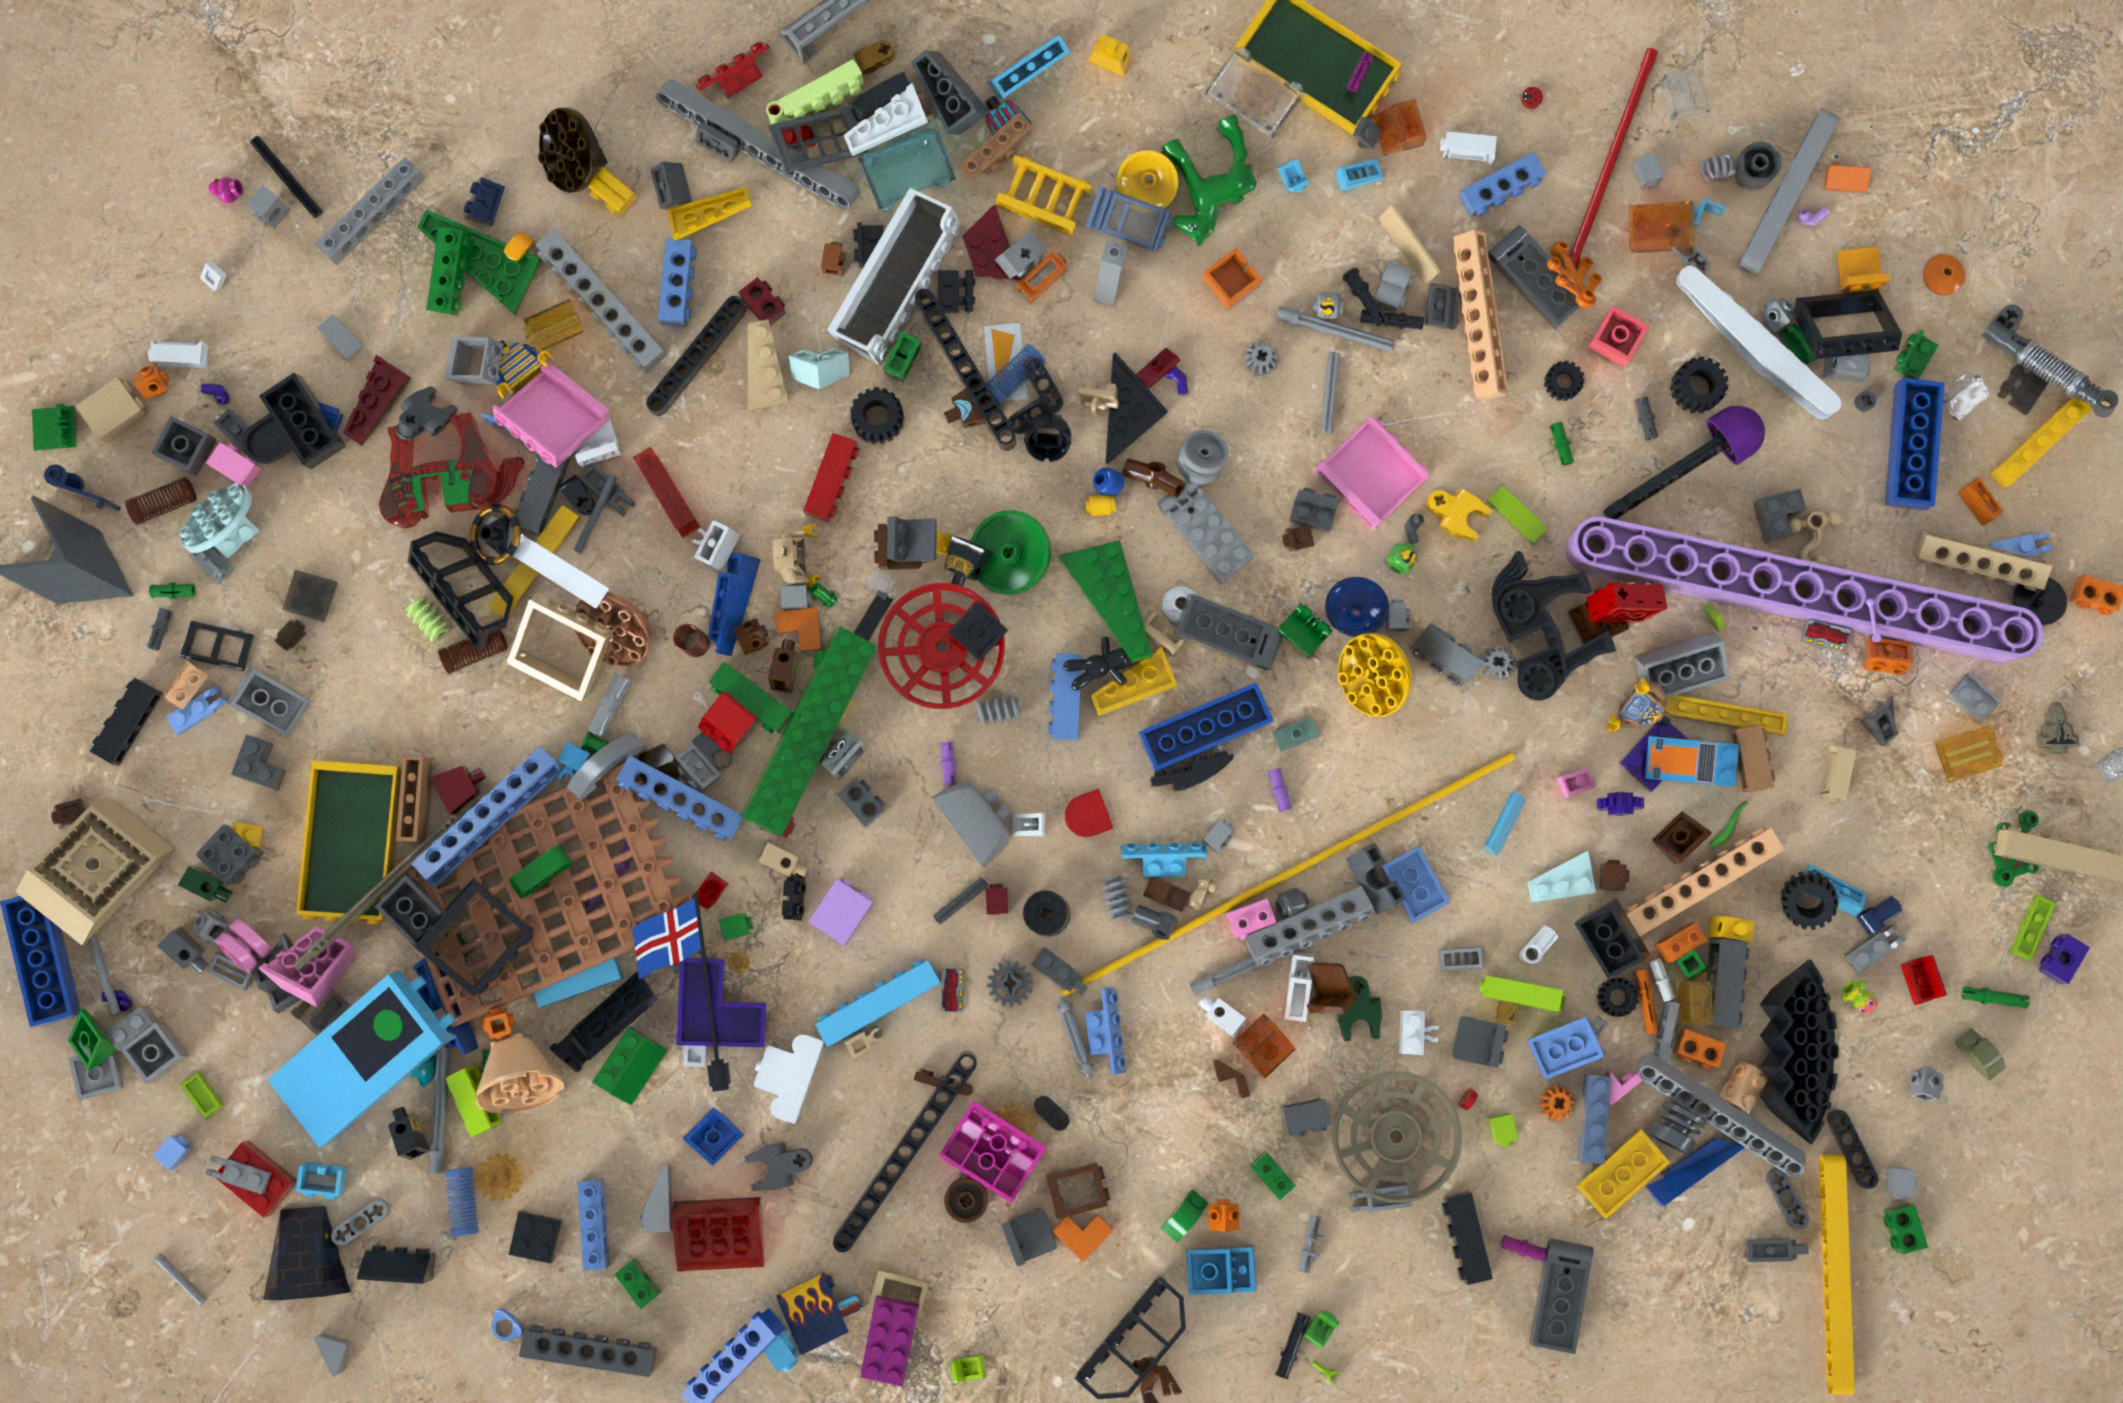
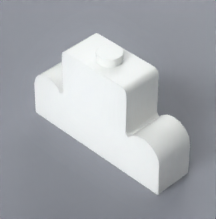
M799 1035L792 1042L794 1053L775 1046H768L763 1059H758L755 1068L758 1073L754 1086L778 1095L770 1106L771 1113L776 1118L793 1124L797 1123L825 1044L823 1040L810 1035Z

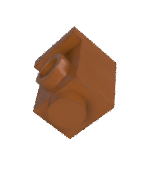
M825 243L821 263L822 273L843 276L844 271L841 265L845 264L846 253H843L842 243Z

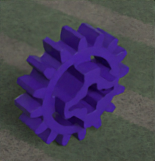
M1633 792L1607 793V797L1597 799V810L1608 811V815H1633L1634 810L1645 808L1644 798L1633 797Z

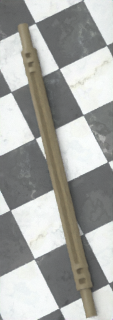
M470 800L456 814H451L444 823L321 935L318 940L307 948L308 951L292 966L297 971H300L312 958H317L321 952L329 947L336 938L413 868L411 863L416 860L419 854L425 852L436 839L447 832L451 825L458 822L476 804Z

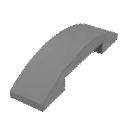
M634 733L624 735L612 741L583 764L570 780L567 788L581 801L597 788L595 782L623 759L628 758L629 755L635 757L646 748V745Z

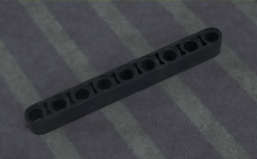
M920 289L915 295V301L927 326L998 446L1004 451L1014 449L1017 442L1016 435L934 294L929 289ZM923 299H930V302L927 304L920 303ZM933 316H940V319L937 321L930 320ZM945 332L950 333V336L947 338L940 337ZM955 349L960 350L958 355L950 354ZM963 367L971 368L968 372H961ZM973 384L981 385L977 390L971 389ZM984 401L991 402L988 407L981 406ZM995 418L1001 419L999 424L991 423ZM1007 435L1012 438L1010 441L1004 442L1001 440L1002 437Z

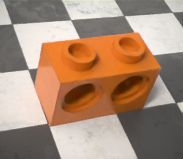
M2084 574L2076 578L2070 601L2077 603V606L2080 608H2093L2099 614L2110 615L2120 609L2123 599V586ZM2085 588L2089 590L2090 597H2087L2085 595ZM2105 595L2110 598V604L2105 601Z
M1697 922L1689 923L1654 945L1664 962L1672 963L1708 940Z
M1680 1029L1673 1053L1679 1055L1678 1059L1690 1063L1693 1060L1699 1062L1698 1067L1711 1071L1712 1067L1719 1068L1726 1043L1687 1029ZM1687 1041L1693 1044V1049L1689 1053L1684 1048ZM1708 1048L1713 1051V1057L1710 1060L1705 1057V1051Z

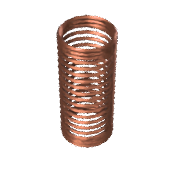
M182 477L178 481L171 482V484H164V486L157 487L153 491L150 490L146 494L143 493L139 497L136 496L126 500L125 506L132 521L139 525L144 523V521H150L151 518H157L176 508L194 503L197 497L188 478ZM177 484H178V486H179V488H180V490H181V492H182V494H183V497H182V495H181V493H180V491H179V489H178V487H177ZM173 485L175 486V488H176V490H177V492H178V495H179L180 499L178 498V496H177V494H176V492H175V490H174ZM170 487H171V489H172V491H173V493H174V495H175V497H176V500H175V498H174V496H173V494H172V492H171V490H170ZM166 488L168 489V491H169V493H170V495H171V497H172L173 502L171 501V499H170V497H169V495H168V493H167ZM163 490H164V492H165V494H166V496H167V498H168V500H169V503H168V501H167V499H166V497H165V495H164V493H163ZM159 491L161 492V494H162V496H163V498H164V500H165L166 505L164 504V502H163V500H162V498H161V496H160ZM155 492L157 493V495H158V497H159V499H160V501H161V503H162V506H161V504L159 503V500H158V498H157ZM152 494L154 495V497H155V499H156V502L158 503L159 508L157 507V505H156V503H155V501H154V499H153V497H152ZM148 495L150 496V498H151V500H152V502H153V504H154V506H155V509H154V507L152 506V503H151V501H150ZM145 497L147 498L148 503H149V505L151 506L152 511L150 510V508H149V506H148V504H147V502H146V500H145ZM141 498L143 499V501H144V503H145V505H146V507H147V509H148V512L146 511L145 506H144V504H143ZM138 500L140 501V504H141V506H142V508H143L145 514L143 513V511H142V509H141V507H140V505H139V503H138Z
M683 624L675 629L673 641L678 649L692 657L703 656L708 651L710 646L709 638L696 626ZM697 632L699 636L697 644L693 648L686 649L685 640L687 636Z
M498 630L488 635L486 646L482 651H477L473 644L465 638V641H458V644H451V647L447 646V648L439 649L438 655L445 671L450 674L458 671V669L465 668V666L468 667L472 663H479V660H486V657H493V654H500V652L508 650V645L502 631Z

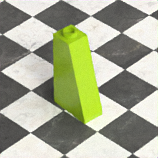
M1488 975L1485 976V980H1481L1479 992H1482V997L1561 1014L1564 1011L1567 994L1564 990Z

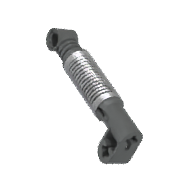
M2014 304L2005 306L1987 327L1982 337L2013 356L2014 361L2018 364L2023 365V367L2027 365L2026 369L2030 367L2029 371L2033 370V373L2036 372V375L2040 374L2039 377H2042V380L2045 379V382L2048 380L2049 384L2053 382L2052 386L2055 385V388L2058 387V390L2062 388L2061 392L2065 391L2068 397L2077 399L2081 397L2080 401H2086V405L2090 403V407L2097 416L2105 418L2113 414L2119 400L2115 392L2104 389L2100 391L2101 387L2098 386L2096 388L2095 383L2091 385L2092 381L2089 380V376L2081 372V370L2074 369V366L2071 367V364L2068 365V362H2065V360L2061 361V358L2042 348V345L2039 346V343H2036V341L2025 339L2015 332L2023 317V311L2019 306ZM2010 319L2008 327L2005 326L2006 320ZM2106 401L2110 406H2104L2101 402Z

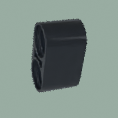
M1043 1095L1035 1100V1111L1052 1128L1059 1131L1067 1128L1069 1116L1050 1097ZM1043 1099L1050 1103L1049 1110L1045 1112L1040 1111L1037 1106L1038 1102ZM1061 1114L1065 1116L1066 1122L1063 1126H1056L1053 1119L1056 1115Z

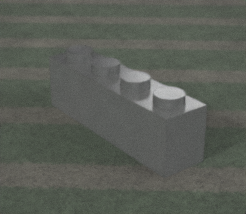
M537 454L535 460L537 465L535 470L529 474L528 488L521 494L520 502L522 503L519 510L514 512L518 517L521 530L536 536H540L544 530L559 492L558 486L562 484L571 461L569 457L556 468L551 463L547 464L544 462L540 454Z

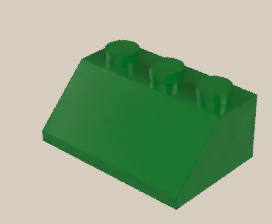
M628 1027L592 1083L614 1097L632 1105L668 1050L635 1028Z

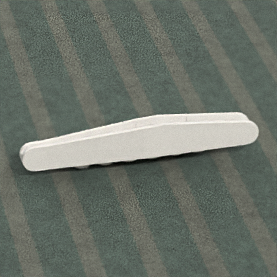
M1686 266L1676 276L1678 287L1687 294L1724 338L1758 374L1818 419H1827L1840 409L1841 399L1818 378L1806 364L1802 363L1792 351L1787 349L1777 337L1772 335L1759 321L1749 315L1744 307L1739 306L1733 301V297L1729 293L1723 292L1694 266Z

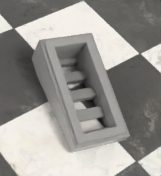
M1483 946L1439 949L1441 971L1485 968ZM1477 951L1478 964H1474L1473 952ZM1464 952H1468L1469 964L1466 965ZM1446 953H1451L1452 966H1447ZM1455 953H1459L1460 965H1456Z

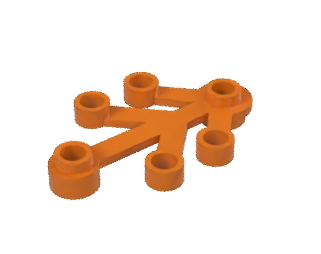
M1562 240L1555 242L1550 249L1552 257L1548 260L1547 267L1559 273L1555 278L1556 284L1575 294V300L1579 306L1583 308L1593 306L1596 302L1593 292L1601 283L1602 277L1598 273L1593 272L1587 279V287L1582 282L1586 272L1593 266V260L1587 256L1583 257L1579 262L1580 267L1577 271L1568 255L1569 245ZM1560 260L1563 261V263H1564L1566 269L1561 266V261H1560Z

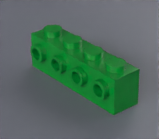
M438 226L426 310L458 316V311H460L462 306L460 299L461 291L465 286L464 270L468 265L467 250L471 245L470 232Z

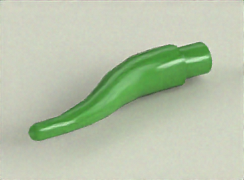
M1745 801L1738 806L1731 815L1725 829L1714 836L1715 838L1709 842L1712 849L1723 845L1731 837L1735 830L1738 816L1741 810L1748 805V802Z

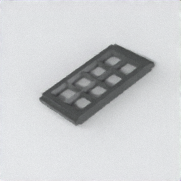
M851 107L778 122L767 127L785 173L862 156L868 153V150L852 156L850 150L842 151L837 137L844 136V134L857 125ZM842 117L847 131L835 133L830 119ZM826 120L831 135L819 137L814 123ZM810 124L815 138L803 141L798 127ZM793 128L799 142L787 145L781 131ZM833 138L838 153L826 155L821 141ZM817 142L822 156L810 159L805 145ZM800 146L806 160L794 163L789 148Z

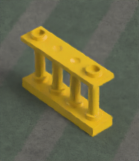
M1014 155L1013 165L1018 168L1008 192L1004 194L998 193L996 206L1073 236L1076 230V223L1073 222L1072 218L1082 194L1090 195L1092 185L1085 179H1075L1034 163L1029 157ZM1025 170L1037 174L1027 200L1022 202L1016 199L1015 194ZM1044 178L1056 182L1046 208L1040 209L1035 207L1034 202ZM1065 185L1075 189L1066 214L1060 217L1055 215L1053 210Z

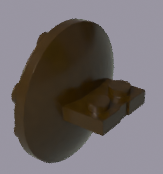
M562 107L552 110L546 116L543 123L540 124V153L538 154V160L543 165L548 181L552 182L560 190L568 193L579 192L587 188L594 178L596 168L605 167L608 161L586 118L573 108Z

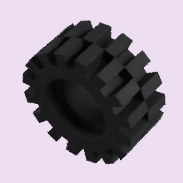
M1566 360L1563 363L1560 361L1549 369L1544 378L1546 380L1544 387L1547 386L1546 392H1550L1552 398L1557 397L1556 400L1558 401L1561 399L1567 401L1568 399H1573L1581 391L1585 378H1583L1584 373L1580 372L1581 368L1574 366L1576 363L1572 362L1570 364ZM1564 373L1571 377L1572 385L1569 388H1562L1557 384V376Z
M1613 978L1601 984L1602 987L1598 989L1599 995H1597V999H1599L1598 1005L1602 1007L1601 1010L1614 1017H1623L1631 1014V1011L1636 1009V1003L1639 1002L1637 999L1639 994L1635 990L1637 989L1635 985H1632V982L1624 978ZM1615 989H1621L1626 996L1625 1002L1620 1006L1614 1005L1610 1000V994Z

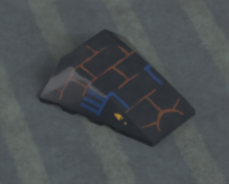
M326 1206L282 1209L280 1211L263 1300L314 1298L351 1292L345 1277L344 1266H342L339 1257L338 1246L331 1238L333 1229Z

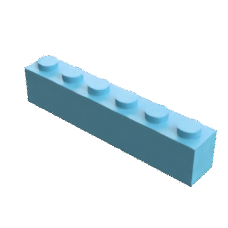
M921 959L911 965L913 967L912 970L906 973L902 970L893 975L894 980L886 983L884 980L874 986L875 991L869 994L865 991L855 997L857 1001L850 1005L848 1002L843 1003L836 1008L838 1012L831 1016L828 1012L817 1018L819 1022L815 1026L826 1046H832L843 1038L941 984L929 960L924 962Z

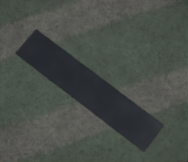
M879 590L854 634L869 641L894 598Z

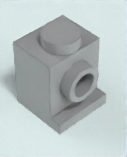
M1392 600L1386 606V631H1408L1410 629V624H1406V621H1409L1410 613L1409 609H1406L1404 600Z
M1219 820L1202 841L1219 854L1222 851L1220 848L1221 844L1225 847L1233 838L1230 833L1235 827L1226 820L1223 822Z

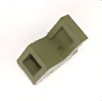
M1972 1028L1955 1041L1956 1046L1972 1059L1974 1068L1989 1081L2006 1068L2004 1059L1997 1048L1987 1038L1983 1039Z

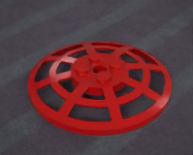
M932 583L909 591L892 605L880 627L878 655L886 678L901 696L922 707L952 709L971 703L991 687L1003 665L1005 637L1003 636L994 645L999 646L997 663L992 675L987 679L979 672L985 656L980 661H977L974 668L964 661L967 650L948 633L954 624L944 622L943 610L953 611L962 616L966 613V610L956 605L942 603L941 591H952L968 596L974 600L972 605L979 601L1000 622L998 615L983 597L966 587L951 583ZM926 592L933 593L934 604L919 609L911 616L901 608L916 596ZM932 611L935 613V623L928 625L926 628L916 621L926 613ZM896 614L905 622L899 634L898 647L885 648L887 630ZM911 627L919 634L916 646L904 647L905 637ZM939 642H945L948 645V649L944 653H939L936 650V645ZM918 654L922 665L915 673L909 667L905 655ZM886 656H899L902 668L910 677L903 687L892 676L887 665ZM958 667L968 674L958 682L953 684L949 682V672ZM929 670L940 673L941 685L928 683L922 680V678ZM972 679H975L982 685L971 696L960 701L951 702L950 690L960 688ZM916 684L929 690L942 691L943 703L923 701L912 696L909 692Z

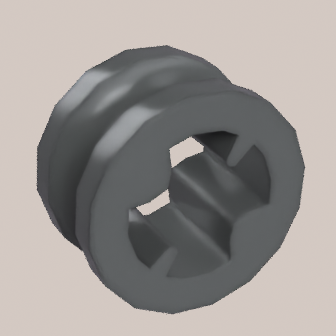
M1864 391L1855 398V406L1859 411H1869L1875 406L1876 397L1872 392ZM1865 397H1867V398H1868V401H1867V402H1868L1870 405L1867 404V405L1864 406V405L1862 404V403H1863V400H1862V399H1864Z

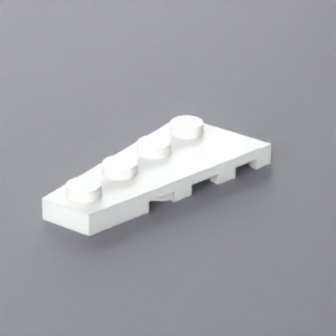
M912 83L900 95H895L891 99L892 101L883 108H878L874 115L867 120L864 119L844 134L852 156L928 123Z

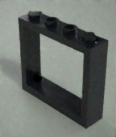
M1879 290L1796 298L1794 312L1798 317L1795 320L1815 359L1899 351L1902 332ZM1874 312L1884 331L1823 338L1813 318Z
M473 877L413 944L419 952L475 997L478 993L482 994L489 986L488 982L492 977L497 978L504 969L502 966L507 961L511 962L518 955L519 952L517 950L523 944L527 945L532 940L534 930ZM478 892L523 932L474 985H471L426 946L473 895Z

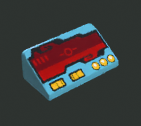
M857 1293L836 1302L843 1318L864 1308Z

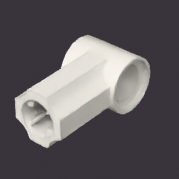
M1543 925L1528 944L1520 950V961L1525 965L1539 962L1544 953L1559 936L1550 927ZM1528 949L1535 953L1534 960L1527 958L1526 951Z

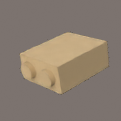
M118 377L75 406L97 438L106 444L148 415L144 410L146 407L144 402L132 393L134 391L132 385L127 380L123 381Z

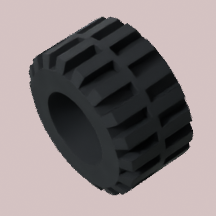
M1699 357L1697 360L1692 358L1685 362L1675 372L1671 380L1673 383L1670 385V390H1674L1671 395L1672 398H1677L1675 403L1678 406L1682 404V409L1685 411L1690 409V413L1698 411L1700 414L1706 410H1711L1721 402L1726 395L1725 392L1728 390L1729 385L1726 382L1729 380L1728 376H1724L1725 369L1719 368L1721 365L1719 362L1714 364L1712 363V358L1705 360L1704 357ZM1690 376H1701L1707 381L1709 385L1708 395H1699L1692 390L1689 382Z
M874 387L872 391L868 388L865 390L866 393L862 394L861 392L858 394V399H854L853 407L850 409L854 430L866 442L868 440L872 444H876V442L884 444L885 440L890 442L893 440L894 435L898 436L899 430L903 427L904 414L900 400L895 397L893 392L889 393L885 388L879 390V387ZM874 406H883L890 413L889 419L880 426L870 425L865 420L866 412Z
M1803 871L1799 872L1798 877L1793 875L1790 877V882H1785V888L1781 891L1784 914H1786L1789 921L1792 920L1793 925L1798 926L1800 924L1802 929H1807V926H1810L1811 930H1815L1817 925H1820V928L1825 926L1824 922L1830 923L1832 921L1831 916H1835L1837 913L1838 898L1835 888L1826 876L1822 877L1821 873L1817 872L1816 875H1813L1812 871H1807V874L1803 875ZM1805 892H1816L1822 896L1821 903L1812 909L1802 908L1796 903L1798 897Z

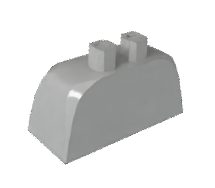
M963 782L931 797L983 868L1007 845L1009 833L1003 821L1011 813L1005 805L996 811L993 810L990 804L999 799L993 789L982 794L972 783Z

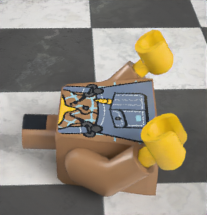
M1641 677L1619 705L1618 718H1615L1613 715L1609 716L1608 720L1610 723L1605 724L1610 732H1616L1619 728L1644 727L1649 729L1656 720L1667 726L1673 715L1665 711L1667 698L1661 685L1656 682L1646 681L1645 678Z

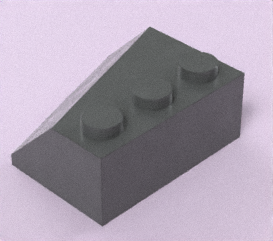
M1430 623L1410 648L1414 651L1412 654L1421 661L1426 660L1430 663L1429 667L1435 672L1445 674L1447 681L1452 685L1463 686L1487 658L1481 654L1477 658L1473 655L1470 647L1461 643L1457 645L1454 643L1455 639L1451 635Z

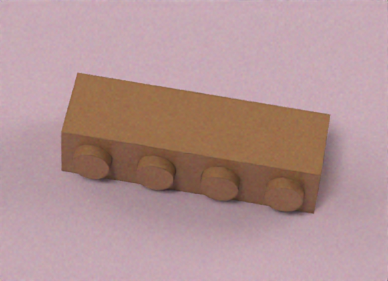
M403 755L396 841L422 843L426 839L433 758Z

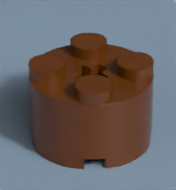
M962 1177L952 1182L948 1187L944 1197V1205L948 1214L954 1220L961 1223H970L979 1219L985 1213L988 1205V1193L985 1186L973 1178ZM965 1194H968L969 1198L973 1200L968 1205H963L964 1201L960 1200V1197H964Z

